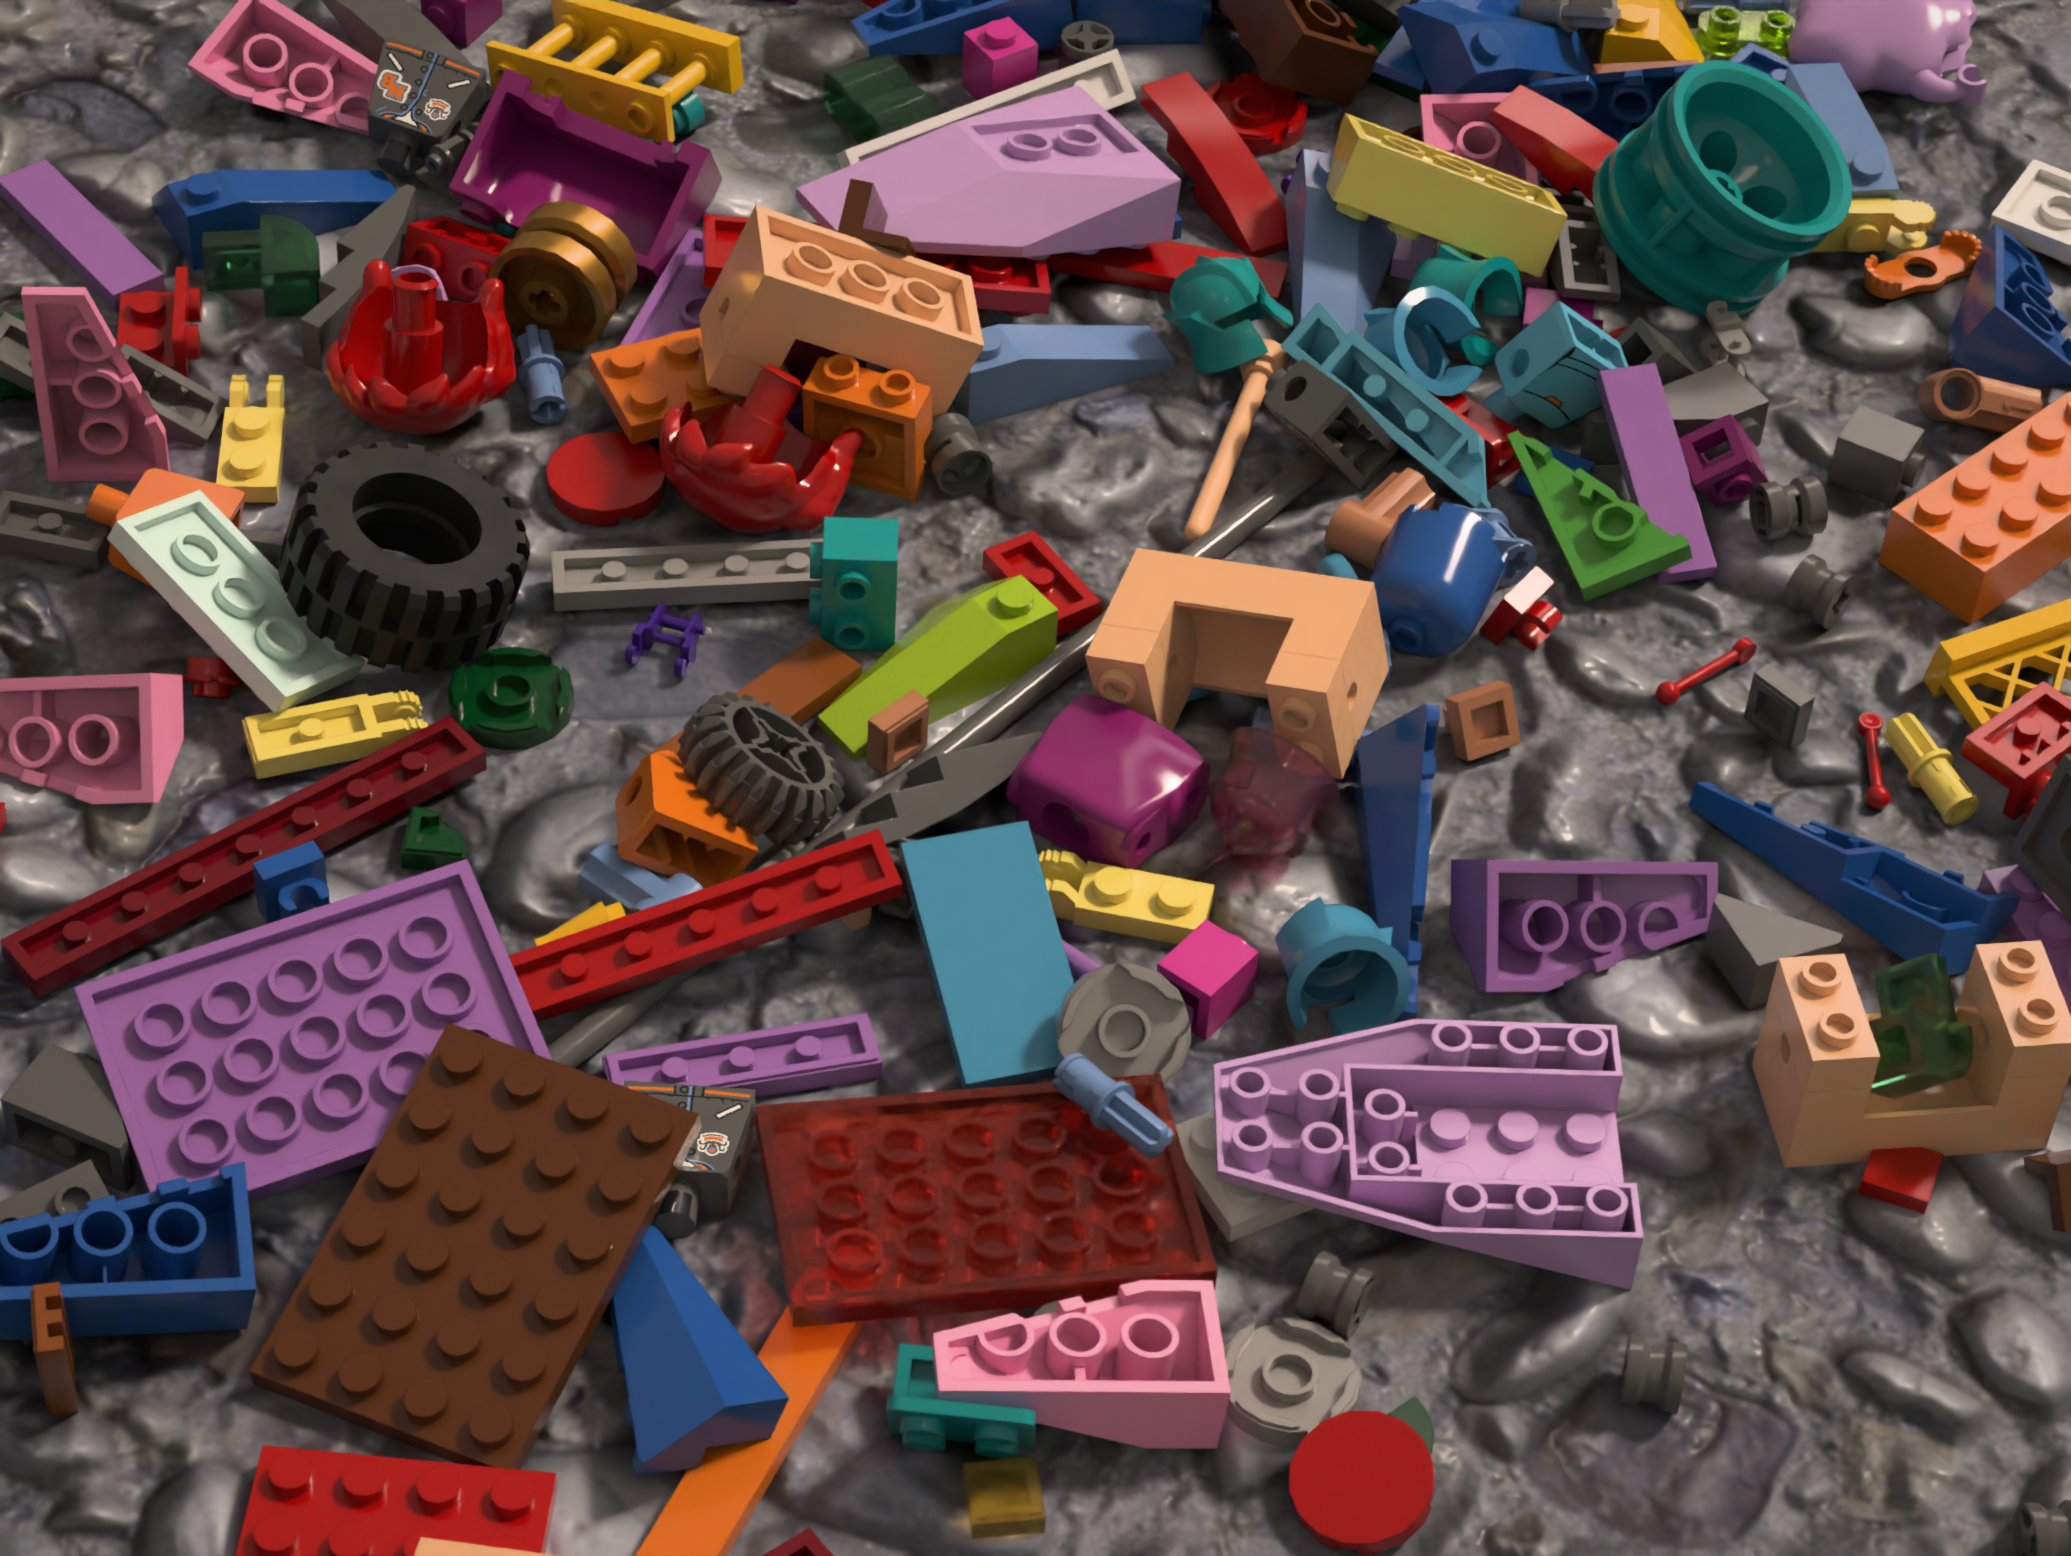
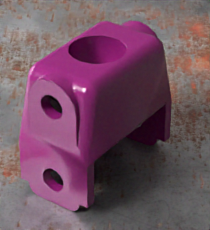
M1081 693L1052 721L1035 748L1017 765L1009 780L1006 797L1010 803L1017 806L1016 816L1019 822L1028 820L1031 831L1068 852L1075 853L1084 861L1136 869L1145 860L1170 846L1199 818V811L1204 806L1208 795L1210 765L1183 739L1150 718L1104 698Z

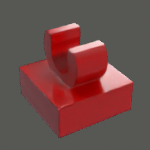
M1536 566L1502 599L1479 631L1498 646L1514 630L1521 644L1535 651L1548 638L1549 632L1563 619L1557 608L1548 602L1540 601L1554 584V581Z

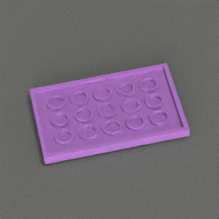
M468 859L74 987L79 1008L119 1108L126 1135L148 1193L156 1191L158 1183L186 1177L187 1182L218 1175L221 1167L245 1161L248 1202L252 1203L368 1163L448 1023L553 1060Z

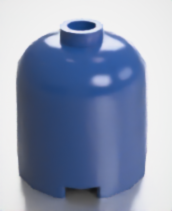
M1444 502L1439 511L1426 509L1418 511L1419 505L1412 504L1397 516L1369 579V582H1374L1381 625L1382 629L1387 631L1390 645L1413 656L1427 658L1443 656L1455 652L1472 636L1496 592L1509 561L1508 554L1504 552L1501 555L1500 550L1492 541L1496 531L1489 523L1472 511Z

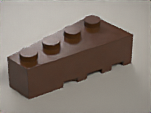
M1219 0V9L1231 20L1239 34L1238 40L1253 57L1259 68L1258 74L1260 78L1273 89L1283 91L1286 88L1348 107L1372 75L1374 63L1380 56V53L1373 45L1360 46L1352 36L1358 28L1356 24L1344 12H1339L1337 15L1323 0Z

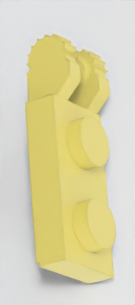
M1852 197L1850 209L1842 223L1810 252L1854 251L1861 253L1883 251L1884 249L1897 257V255L1905 251H1921L1926 248L1928 236L1925 235V232L1934 225L1936 212L1933 211L1934 207H1930L1924 201L1891 200V197Z
M246 375L231 376L229 407H225L216 484L246 492L244 503L279 502L287 426L284 408L283 375H269L268 383L266 384L267 408L247 407L250 390Z
M399 690L398 693L388 692L368 696V693L289 708L277 714L269 712L245 717V720H242L244 739L257 779L362 759L427 727L428 724L423 721V718L418 719V716L422 715L420 711L423 710L418 695H414L413 691L408 692V690L403 692Z
M1047 849V851H1041V854H1037L1055 917L1071 920L1073 925L1179 944L1202 922L1209 918L1215 887L1213 884L1087 861L1086 864L1075 853L1068 851L1057 852L1056 849L1054 851Z

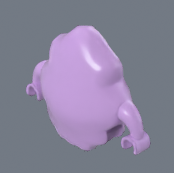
M1802 0L1796 11V25L1787 40L1791 61L1796 64L1840 63L1857 93L1879 90L1892 94L1912 95L1926 102L1945 103L1956 101L1966 107H1977L1983 103L1986 97L1988 81L1985 79L1977 81L1979 68L1975 64L1964 65L1966 54L1969 52L1973 42L1970 37V27L1977 18V8L1973 0ZM1958 72L1955 81H1949L1941 78L1952 73Z

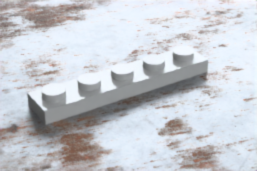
M823 538L551 551L554 611L658 606L659 604L671 606L810 599V587H822V579H810L811 542H823Z

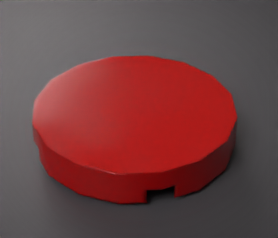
M1258 74L1235 76V82L1222 85V79L1213 83L1205 91L1226 116L1252 154L1262 155L1280 152L1295 145L1305 133L1308 106L1304 98L1302 101L1298 99L1296 91L1285 88V90L1279 91L1273 89Z
M607 431L584 434L566 441L551 455L547 465L546 484L548 494L554 498V506L563 515L583 524L606 527L619 525V518L633 515L635 521L647 516L661 503L666 490V473L661 463L660 454L651 444L644 441L631 445L626 434Z
M1348 1411L1322 1421L1301 1440L1290 1462L1289 1493L1301 1525L1319 1543L1338 1550V1546L1346 1550H1356L1357 1554H1378L1399 1546L1424 1525L1431 1511L1430 1504L1434 1498V1489L1436 1490V1472L1424 1439L1405 1421L1379 1411Z

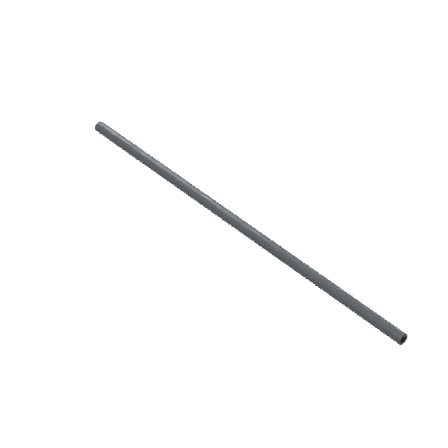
M1309 451L1178 554L1221 559L1325 477L1328 473L1326 460L1319 453ZM1106 611L787 860L815 851L814 846L842 830L865 825L860 809L890 792L911 788L906 774L911 769L936 755L986 744L1087 664L1085 654ZM705 965L609 998L548 1046L553 1061L572 1068L578 1067Z

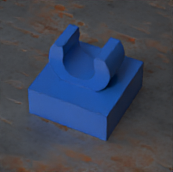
M314 840L252 863L257 908L267 924L315 907L318 908L330 904L325 857Z

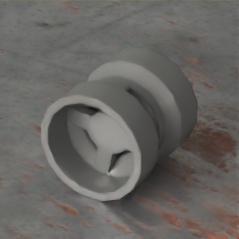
M947 413L932 419V430L924 443V460L931 467V473L940 490L951 496H962L976 491L991 475L992 461L983 445L978 442V436L969 419L957 413Z
M1815 476L1794 478L1786 486H1781L1776 481L1754 484L1749 496L1750 520L1755 534L1762 542L1784 539L1788 532L1793 531L1797 532L1800 536L1819 534L1826 528L1828 520L1827 499L1821 482Z

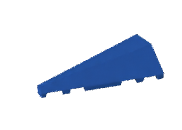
M1422 704L1362 737L1356 743L1351 791L1371 919L1378 928L1393 927L1391 946L1396 948L1406 959L1411 973V992L1406 1008L1394 1023L1416 1019L1418 969L1422 954L1420 927L1426 901L1432 821V782L1436 768L1434 746L1439 723L1440 705Z
M1710 782L1695 783L1688 805L1692 810L1929 978L1965 973L1969 969L1975 946L1978 944H1989L2010 920L2011 915L2016 912L2021 898L2006 890L1998 894L1983 895L1964 886V875L1947 869L1941 875L1905 858V854L1814 820L1809 822V824H1802L1801 828H1798L1775 817V806L1759 800L1752 806L1718 790L1717 785Z
M652 1222L608 1304L618 1372L625 1373L628 1401L624 1411L626 1424L633 1426L636 1450L632 1462L637 1476L698 1468L708 1447L771 1438L789 1400L785 1391Z

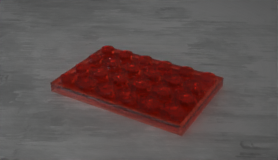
M1161 1074L1111 1078L1116 1082L1124 1081L1129 1083L1134 1088L1135 1100L1172 1129V1142L1164 1148L1159 1157L1154 1159L1145 1157L1113 1130L1100 1131L1096 1129L1090 1121L1091 1116L1074 1101L1054 1089L1052 1082L755 1106V1131L792 1327L1043 1306L1057 1300H1065L1076 1296H1081L1084 1302H1090L1118 1295L1119 1285L1139 1280L1213 1281L1215 1291L1217 1267Z

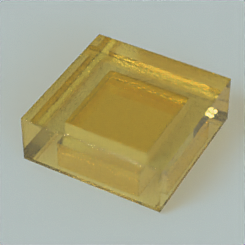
M1036 1457L963 1463L962 1480L972 1539L1045 1532L1046 1513Z

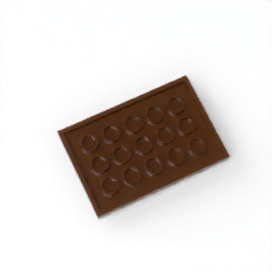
M448 1023L249 1369L253 1384L456 1464L521 1470L702 1128L700 1115Z

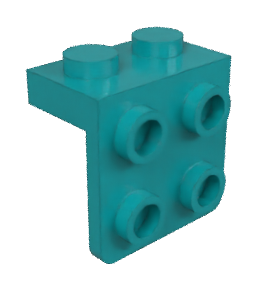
M899 1343L893 1395L887 1397L886 1415L890 1434L902 1435L903 1446L920 1450L940 1451L945 1450L946 1440L975 1443L974 1452L976 1454L994 1458H1017L1019 1448L1034 1450L1037 1428L1035 1411L1023 1408L939 1400L936 1393L932 1346Z

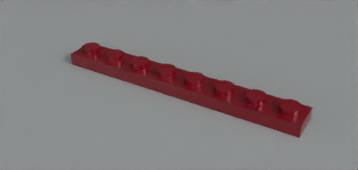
M449 715L1 939L2 957L36 998H39L255 888L252 863L313 840L320 851L324 853L399 815L412 806H416L487 770L486 751Z

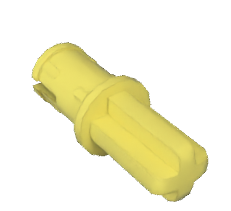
M1903 713L1899 717L1889 720L1885 725V739L1909 770L1907 774L1909 783L1915 788H1922L1946 824L1955 825L1973 815L1980 804L1979 798L1971 792L1953 768L1954 760L1950 751L1939 749L1913 714Z

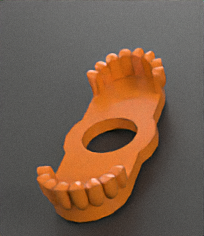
M1946 230L1939 245L1921 251H1905L1897 255L1895 259L1878 264V258L1872 254L1869 258H1866L1863 268L1864 287L1872 295L1883 299L1900 298L1918 291L1937 290L1946 282L1972 273L1982 245H1980L1981 241L1976 239L1975 234L1969 235L1967 231L1960 233L1958 230H1953L1950 233V231ZM1909 264H1923L1931 268L1935 275L1928 278L1915 277L1909 274L1905 267Z

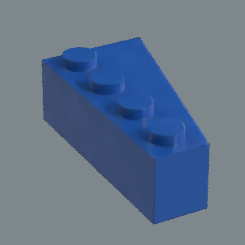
M245 1161L221 1167L218 1175L187 1182L186 1177L158 1183L156 1191L116 1201L114 1195L87 1201L85 1209L55 1217H51L48 1212L0 1224V1340L33 1339L30 1290H34L33 1285L60 1282L72 1337L247 1329L256 1293V1279Z

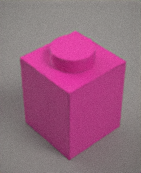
M1009 16L963 32L961 85L976 100H980L1036 79L1038 43Z
M1206 919L1157 963V972L1179 990L1184 1002L1193 1008L1192 1033L1206 1041L1254 996L1259 951L1249 946L1239 936L1226 932Z

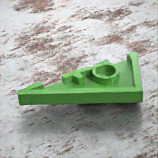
M1518 430L1507 435L1510 448L1584 602L1693 558L1690 544L1686 537L1679 533L1673 537L1649 521L1646 511L1634 503L1620 500L1614 490L1582 469L1578 468L1574 472L1553 458L1551 449L1535 438L1525 437Z

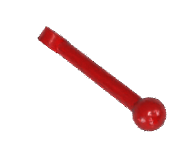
M1743 637L1734 644L1730 652L1675 683L1670 681L1660 683L1655 691L1657 700L1664 705L1674 704L1679 699L1681 692L1736 661L1740 664L1748 662L1757 650L1756 644L1747 637Z
M1865 712L1859 716L1857 724L1858 733L1865 737L1870 788L1866 792L1865 800L1871 808L1880 810L1887 807L1891 799L1889 791L1883 787L1878 736L1881 734L1883 719L1876 713Z

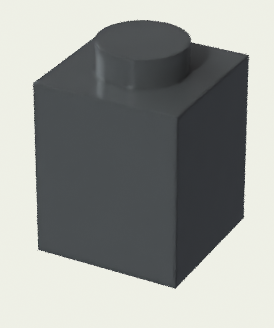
M1859 405L1837 437L1827 481L1893 506L1905 486L1914 488L1922 475L1927 456L1919 453L1925 429Z

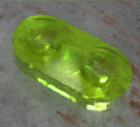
M1726 5L1716 6L1704 11L1699 16L1695 40L1701 49L1718 56L1733 57L1751 42L1783 58L1790 59L1787 40L1796 25V19L1789 13L1781 10L1765 12L1739 10Z

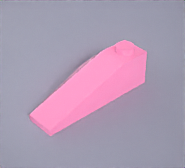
M134 673L0 679L1 773L21 779L20 781L38 787H47L74 796L75 799L91 804L160 802L184 740L182 675Z

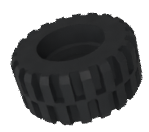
M374 442L369 445L368 449L364 450L359 444L340 451L337 457L332 455L324 459L314 467L313 472L306 476L302 482L279 554V561L281 563L278 570L280 582L285 593H288L287 599L297 616H306V624L309 630L320 639L328 637L334 641V647L337 651L349 657L353 653L368 658L367 664L383 669L387 664L401 666V672L419 673L427 666H432L434 672L446 670L457 666L458 660L464 664L484 653L485 649L493 646L501 637L528 567L530 542L525 533V525L517 508L510 509L511 501L499 485L491 487L487 483L486 474L474 466H471L469 469L457 463V457L442 451L440 455L425 452L424 446L407 443L404 448L392 447L391 442ZM383 549L408 554L423 561L426 564L411 562L396 557L384 551Z

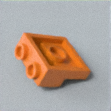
M838 354L829 358L820 356L802 388L804 435L817 441L829 442L849 428L861 429L866 434V440L855 457L848 483L916 502L924 487V443L932 430V386L915 382L913 375L904 370H891L886 373H880L859 367L857 360L849 355Z

